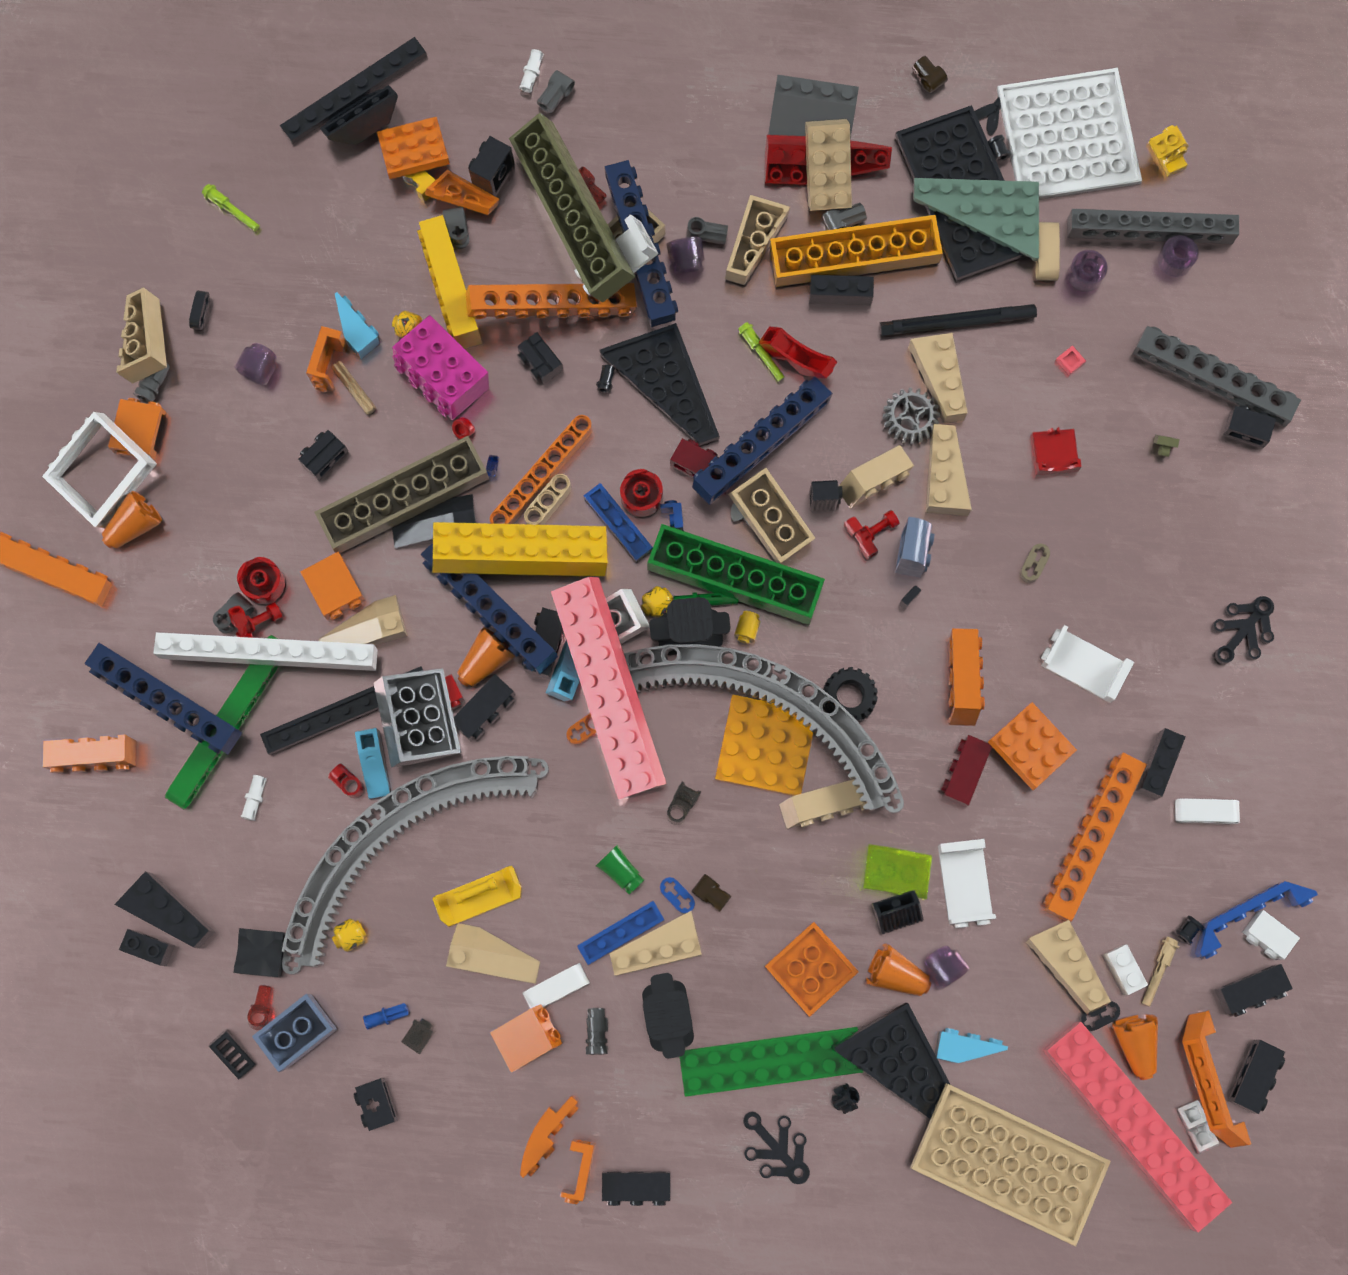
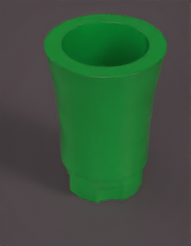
M618 844L596 865L597 868L615 881L621 889L624 888L628 894H631L644 881V878L638 874L639 871L623 854Z

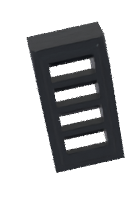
M227 1029L209 1044L210 1049L238 1080L256 1065ZM227 1039L229 1042L219 1049L218 1046ZM233 1046L235 1049L225 1056L224 1053ZM237 1053H240L241 1056L233 1063L229 1061ZM245 1059L247 1063L237 1070L235 1067Z

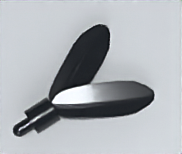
M1000 97L994 103L975 110L979 121L988 117L987 132L990 136L997 131L999 108L1001 107Z

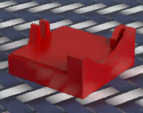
M1058 427L1056 430L1050 428L1048 431L1032 432L1031 440L1036 476L1072 473L1080 470L1082 466L1081 459H1078L1075 429L1060 430Z

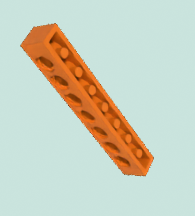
M627 283L609 297L614 299L617 304L611 303L609 298L601 302L595 297L589 296L583 289L584 284L469 285L465 293L467 315L475 319H484L486 317L504 319L508 316H516L518 319H524L528 316H537V318H547L549 316L566 318L570 315H578L580 318H586L590 315H598L599 317H608L610 315L628 317L633 314L637 304L634 283ZM548 299L554 300L556 305L550 304ZM568 299H573L576 305L571 304ZM589 299H594L597 304H592ZM485 300L492 301L494 305L490 306L486 304ZM506 300H512L515 305H509ZM527 300H533L536 305H530Z
M1124 752L1118 755V757L1114 756L1109 766L1112 770L1109 776H1104L1100 787L1103 789L1100 795H1095L1091 803L1093 809L1090 815L1086 814L1081 825L1084 828L1081 834H1076L1072 845L1075 847L1071 854L1067 853L1062 863L1065 865L1062 873L1059 872L1053 882L1056 886L1053 892H1049L1043 904L1046 905L1044 911L1064 921L1069 920L1072 922L1147 764ZM1118 773H1123L1126 776L1125 783H1120L1117 780ZM1109 792H1113L1117 796L1116 803L1108 800L1107 795ZM1100 811L1107 814V822L1099 820L1098 813ZM1090 831H1095L1098 834L1097 842L1090 840ZM1081 850H1085L1089 854L1087 862L1080 859L1079 853ZM1071 870L1078 871L1080 875L1078 881H1073L1070 878ZM1062 889L1069 891L1070 899L1068 901H1064L1061 898L1060 893Z

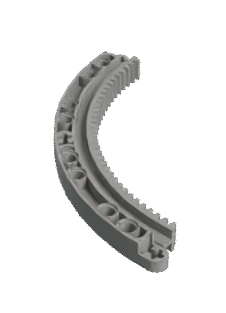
M701 644L664 645L624 653L635 689L638 692H641V687L649 690L650 684L653 688H657L658 682L662 687H665L667 682L670 686H674L676 681L678 685L682 686L683 681L687 685H691L693 680L696 686H699L700 682L707 686L710 681L712 687H716L718 683L720 688H724L727 685V688L732 690L735 686L737 692L743 689L746 695L751 692V695L755 698L759 695L762 701L767 698L769 704L775 701L774 705L777 708L782 706L784 712L790 710L789 714L792 717L797 715L796 719L799 722L804 720L803 725L805 727L811 725L809 730L811 732L817 731L816 736L818 738L824 736L822 742L824 744L830 743L828 749L830 751L835 750L833 755L835 757L841 756L839 763H847L844 766V770L851 771L848 775L850 779L856 778L852 784L860 786L856 792L864 794L860 800L861 802H867L863 806L865 810L873 811L885 806L889 812L898 813L903 809L904 799L891 769L876 744L859 722L836 699L815 683L791 669L755 654L726 647ZM672 650L676 651V659L668 661L667 654ZM728 653L733 654V661L730 664H724L723 657ZM645 654H651V662L646 665L642 664V657ZM751 660L759 662L756 670L748 669V663ZM772 666H775L774 670L779 674H782L785 671V675L787 676L786 680L782 679L779 682V678L776 675L772 674ZM808 686L814 688V694L811 697L803 695V690ZM828 702H833L836 706L832 713L824 712V706ZM866 745H871L874 748L873 754L869 757L862 754V748ZM878 768H885L888 774L885 779L880 780L876 778L875 772ZM895 789L898 793L894 794V798L896 800L900 799L901 802L897 804V809L888 806V803L891 802L890 796L884 797V794H891Z
M527 756L481 758L457 763L421 775L396 788L368 807L343 830L326 850L310 874L296 902L286 930L282 952H284L282 959L283 971L287 974L295 975L301 972L303 966L318 967L324 965V962L320 961L319 957L326 955L321 951L322 948H327L328 946L323 943V940L330 939L325 933L326 931H332L328 924L335 923L336 921L332 918V915L339 914L335 908L343 906L339 900L347 898L344 891L351 892V888L348 886L349 883L356 884L353 877H361L358 870L367 869L364 863H372L370 856L378 857L376 850L384 851L382 844H391L390 837L397 840L396 833L399 832L403 835L404 827L410 830L411 822L418 825V818L426 821L427 813L431 817L434 816V810L440 814L442 813L443 806L446 810H450L451 803L455 808L458 807V801L466 805L467 798L471 803H474L476 796L480 801H482L483 795L490 800L492 794L499 799L501 793L505 798H508L509 792H511L514 798H516L518 792L522 798H525L526 793L529 794L530 798H533L535 793H537V779H543L549 773L547 763L542 759L529 758ZM511 762L513 763L512 771L508 773L503 772V764ZM527 762H531L532 767H537L538 763H541L545 771H541L540 775H537L535 770H531V773L528 774L529 765ZM479 765L487 766L485 774L478 775L476 773ZM427 780L431 781V789L423 791L421 788L422 783ZM403 792L408 793V800L405 803H399L398 796ZM375 811L380 813L381 818L379 820L374 818ZM367 818L371 820L370 822L373 824V826H371L367 821H365V819ZM357 831L359 833L358 840L350 842V833ZM340 851V861L333 863L331 859L332 854ZM311 902L312 910L305 914L302 907L304 903ZM297 927L303 929V935L300 939H295L293 935ZM288 953L300 955V957H295L294 959L298 963V967H294L293 971H291V967L287 966V963L292 961V956H288Z

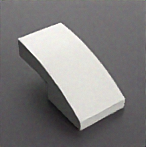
M1198 1100L1177 1109L1198 1154L1219 1146V1141L1215 1134L1210 1131L1204 1110Z

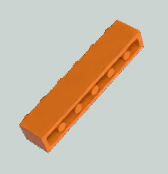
M0 532L1 566L97 606H103L113 585L107 580L108 576L97 571L95 574L87 572L89 568L77 563L76 566L68 564L69 560L57 555L56 558L49 556L50 552L38 547L37 550L30 548L31 544L20 539L18 542L12 541L10 535Z

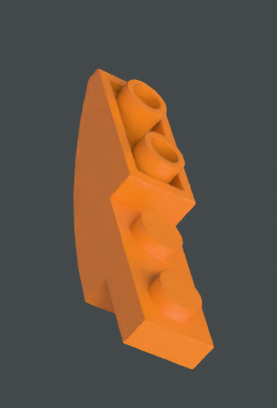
M573 1095L558 1112L550 1106L535 1126L528 1140L521 1163L520 1176L523 1178L527 1174L531 1177L540 1167L537 1162L542 1157L547 1159L555 1150L552 1147L555 1141L549 1135L552 1133L555 1136L563 1127L561 1121L566 1116L570 1119L579 1109L576 1106L579 1101Z

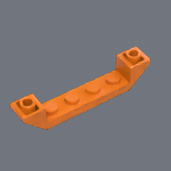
M1208 1010L1191 1014L1188 1017L1182 1043L1209 1129L1231 1148L1250 1145L1251 1141L1245 1122L1232 1123L1205 1038L1207 1035L1216 1033L1210 1012Z

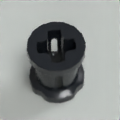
M997 135L988 141L996 162L1004 161L1012 155L1004 143L1005 138L1003 135Z
M1188 915L1184 925L1174 933L1184 943L1191 945L1193 943L1192 939L1199 930H1203L1204 926Z

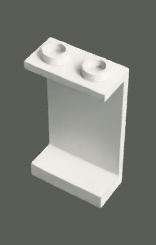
M630 215L625 219L629 229L616 238V241L630 268L635 273L658 255V252L642 222ZM575 269L576 275L581 279L577 269ZM583 285V289L585 290V292L589 296H591L585 285Z
M1066 625L1060 630L1056 629L1051 638L1054 643L1051 648L1047 647L1041 657L1044 660L1041 666L1109 703L1114 701L1134 662L1128 658L1122 661L1067 632L1068 626Z
M984 839L938 845L949 925L955 924V928L969 927L968 922H977V926L991 924L990 920L996 919V915L992 913L983 852V849L986 848Z

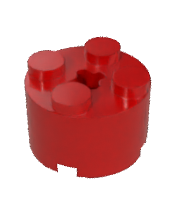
M645 469L629 472L620 487L622 505L632 516L646 517L655 513L663 501V486L660 478ZM642 490L645 495L641 496L638 491Z
M256 557L242 564L237 574L240 590L254 603L272 604L284 591L285 577L277 565L268 558ZM265 579L264 582L258 583V580Z

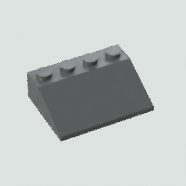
M777 75L768 135L806 136L805 122L847 119L850 123L851 139L859 87Z
M443 668L382 676L374 682L391 768L461 753Z

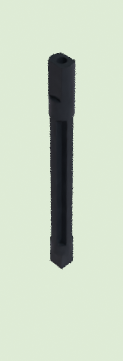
M1035 304L1008 306L879 322L881 336L1035 318L1037 317V307Z

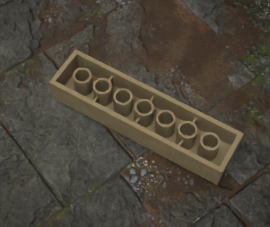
M466 436L314 513L334 552L339 551V553H342L488 480L489 476L469 436Z

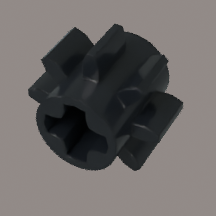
M845 1084L833 1090L835 1095L832 1096V1104L837 1110H842L843 1114L858 1109L856 1103L859 1102L860 1096L854 1087H849L848 1084Z

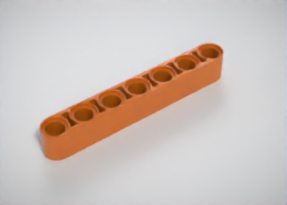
M578 415L571 421L492 512L490 524H495L498 518H504V524H514L549 481L557 475L592 433V424L589 417ZM583 423L588 427L581 431L577 429L579 424ZM567 439L574 441L571 446H565L563 443ZM552 455H559L561 457L557 462L549 460ZM543 470L547 472L543 478L536 477L538 471ZM526 486L533 488V491L529 494L522 492ZM512 502L519 503V507L515 510L508 508Z

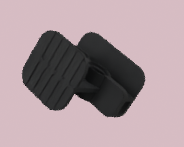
M702 597L673 600L667 607V613L659 618H653L649 622L650 637L652 640L658 641L659 646L701 644L721 647L723 644L722 634H728L731 629L729 614L711 609L709 601ZM672 650L667 655H677V652Z
M670 973L653 975L650 980L651 985H648L642 993L643 1011L650 1044L654 1050L663 1052V1056L667 1059L681 1057L685 1054V1047H688L694 1039L686 988L682 982L673 981Z

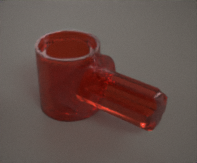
M582 166L579 172L594 200L600 204L607 195L594 184L595 178L592 173Z
M266 985L258 987L255 1004L250 1006L247 1015L248 1024L254 1030H261L268 1024L270 1013L268 1003L272 988ZM260 1013L264 1016V1020L261 1023H254L251 1020L252 1016Z

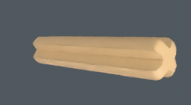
M338 361L332 366L333 371L366 414L369 415L376 410L375 405L343 363Z

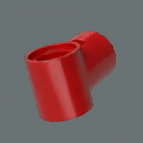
M342 763L338 764L328 775V778L350 798H359L364 793V784ZM353 782H357L358 787L356 791L349 792L348 786Z

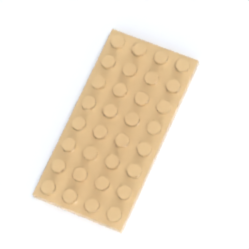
M946 1083L910 1168L1076 1246L1111 1161Z

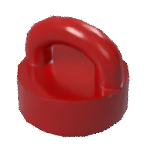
M461 417L452 424L453 433L459 439L466 436L470 437L475 432L474 425L467 418Z

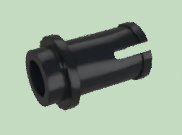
M602 365L600 379L596 382L598 391L609 393L613 388L611 384L615 371L613 366Z

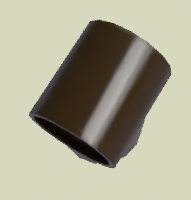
M927 56L921 57L912 67L914 72L921 78L922 86L929 93H932L948 81L946 72L940 66L935 67Z
M706 874L701 877L691 891L705 903H711L719 912L732 897L725 890H721L719 888L720 885Z

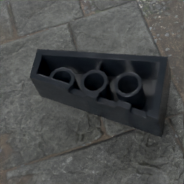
M147 871L114 904L193 948L200 949L215 933L153 873Z

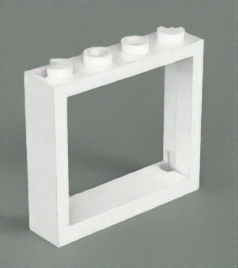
M93 412L89 418L86 417L84 425L74 432L72 440L68 445L59 451V456L56 460L48 465L49 469L42 477L94 527L106 528L127 494L131 491H136L157 463L104 413ZM103 426L138 459V462L101 508L96 511L61 476L100 427Z

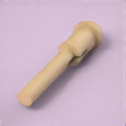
M1166 937V940L1162 941L1164 944L1156 960L1158 965L1142 1001V1004L1149 1007L1166 967H1170L1176 949L1180 948L1178 946L1179 941L1170 937Z

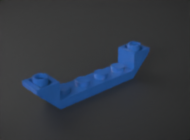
M1286 881L1266 889L1203 923L1204 928L1200 932L1195 955L1197 958L1204 956L1205 959L1218 953L1216 949L1222 947L1213 930L1216 933L1228 927L1226 923L1234 920L1238 922L1247 917L1246 912L1252 909L1254 912L1266 907L1265 902L1270 899L1275 902L1285 897L1286 894L1292 906L1300 905L1302 908L1314 902L1312 898L1318 895L1317 892Z

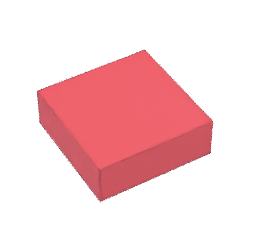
M1073 345L1056 358V362L1069 376L1086 362Z

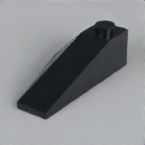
M473 494L452 497L393 527L395 549L432 544L433 522L477 523Z

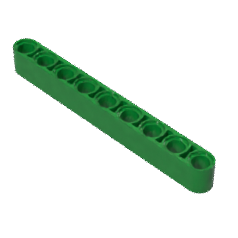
M270 635L267 639H278V638L274 637L273 635ZM250 664L216 716L239 730L280 666ZM216 728L211 730L210 737L216 734ZM205 740L197 744L165 794V799L183 810L190 805L224 753L221 751L217 754L209 749L210 743Z

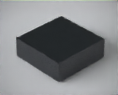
M913 586L902 598L900 606L906 610L919 596L921 589Z

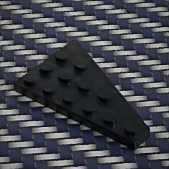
M677 323L599 349L601 356L697 442L699 446L720 438Z
M906 1002L832 1046L835 1052L929 1119L933 1115L945 1084L951 1085L909 1003Z

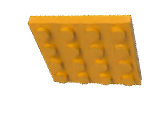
M732 694L715 780L792 796L801 794L813 732L809 730L811 725L805 727L803 725L804 720L799 722L796 719L797 715L792 717L789 714L790 710L784 712L782 706L777 708L774 705L775 703L769 704L767 701Z

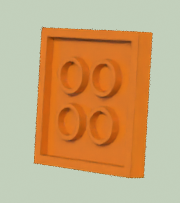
M437 117L377 131L389 179L450 164Z
M1033 702L988 741L1032 790H1035L1077 751Z
M815 922L809 925L764 966L809 1017L859 972Z

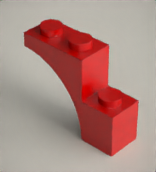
M769 326L759 341V344L773 358L787 360L804 376L827 379L837 364V361L832 356H827L810 349L780 327Z

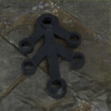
M1260 596L1250 604L1237 605L1236 603H1230L1226 606L1225 613L1229 617H1234L1238 613H1253L1248 619L1227 621L1218 619L1212 624V629L1216 633H1221L1227 629H1239L1226 646H1222L1216 651L1215 658L1219 663L1227 664L1234 659V650L1246 635L1249 649L1246 652L1247 657L1250 660H1256L1261 656L1255 627L1259 619L1263 631L1259 636L1260 641L1263 644H1269L1274 640L1269 618L1274 611V603L1270 598ZM1260 604L1265 605V607H1266V610H1265V611H1262V610L1259 608V605H1260ZM1229 607H1234L1236 612L1231 613ZM1216 623H1221L1223 628L1218 629ZM1264 634H1268L1270 640H1265ZM1251 650H1255L1257 652L1256 657L1251 655ZM1221 652L1226 653V655H1227V658H1226V659H1222V658H1221V656H1220V653H1221Z
M753 1111L746 1113L743 1118L745 1127L749 1130H755L772 1150L748 1147L744 1152L745 1158L749 1161L756 1159L781 1160L787 1167H771L769 1164H763L760 1167L761 1176L763 1178L782 1176L788 1177L794 1184L805 1183L810 1175L808 1166L803 1162L804 1145L807 1142L806 1136L802 1133H796L793 1136V1143L795 1144V1157L793 1160L788 1155L790 1118L781 1116L777 1121L779 1126L778 1143L762 1126L761 1117L758 1113ZM750 1117L757 1119V1123L753 1126L748 1123ZM783 1118H786L789 1122L786 1127L780 1125V1121ZM799 1135L804 1138L802 1144H797L795 1141ZM750 1149L755 1151V1157L753 1158L747 1156V1151ZM764 1167H769L771 1169V1173L769 1175H764L762 1173V1169ZM798 1168L803 1171L801 1177L794 1175V1171Z

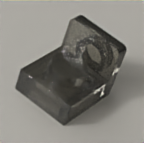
M424 1018L420 1021L414 1019L413 1025L401 1041L418 1054L422 1053L436 1032L431 1029L433 1024Z

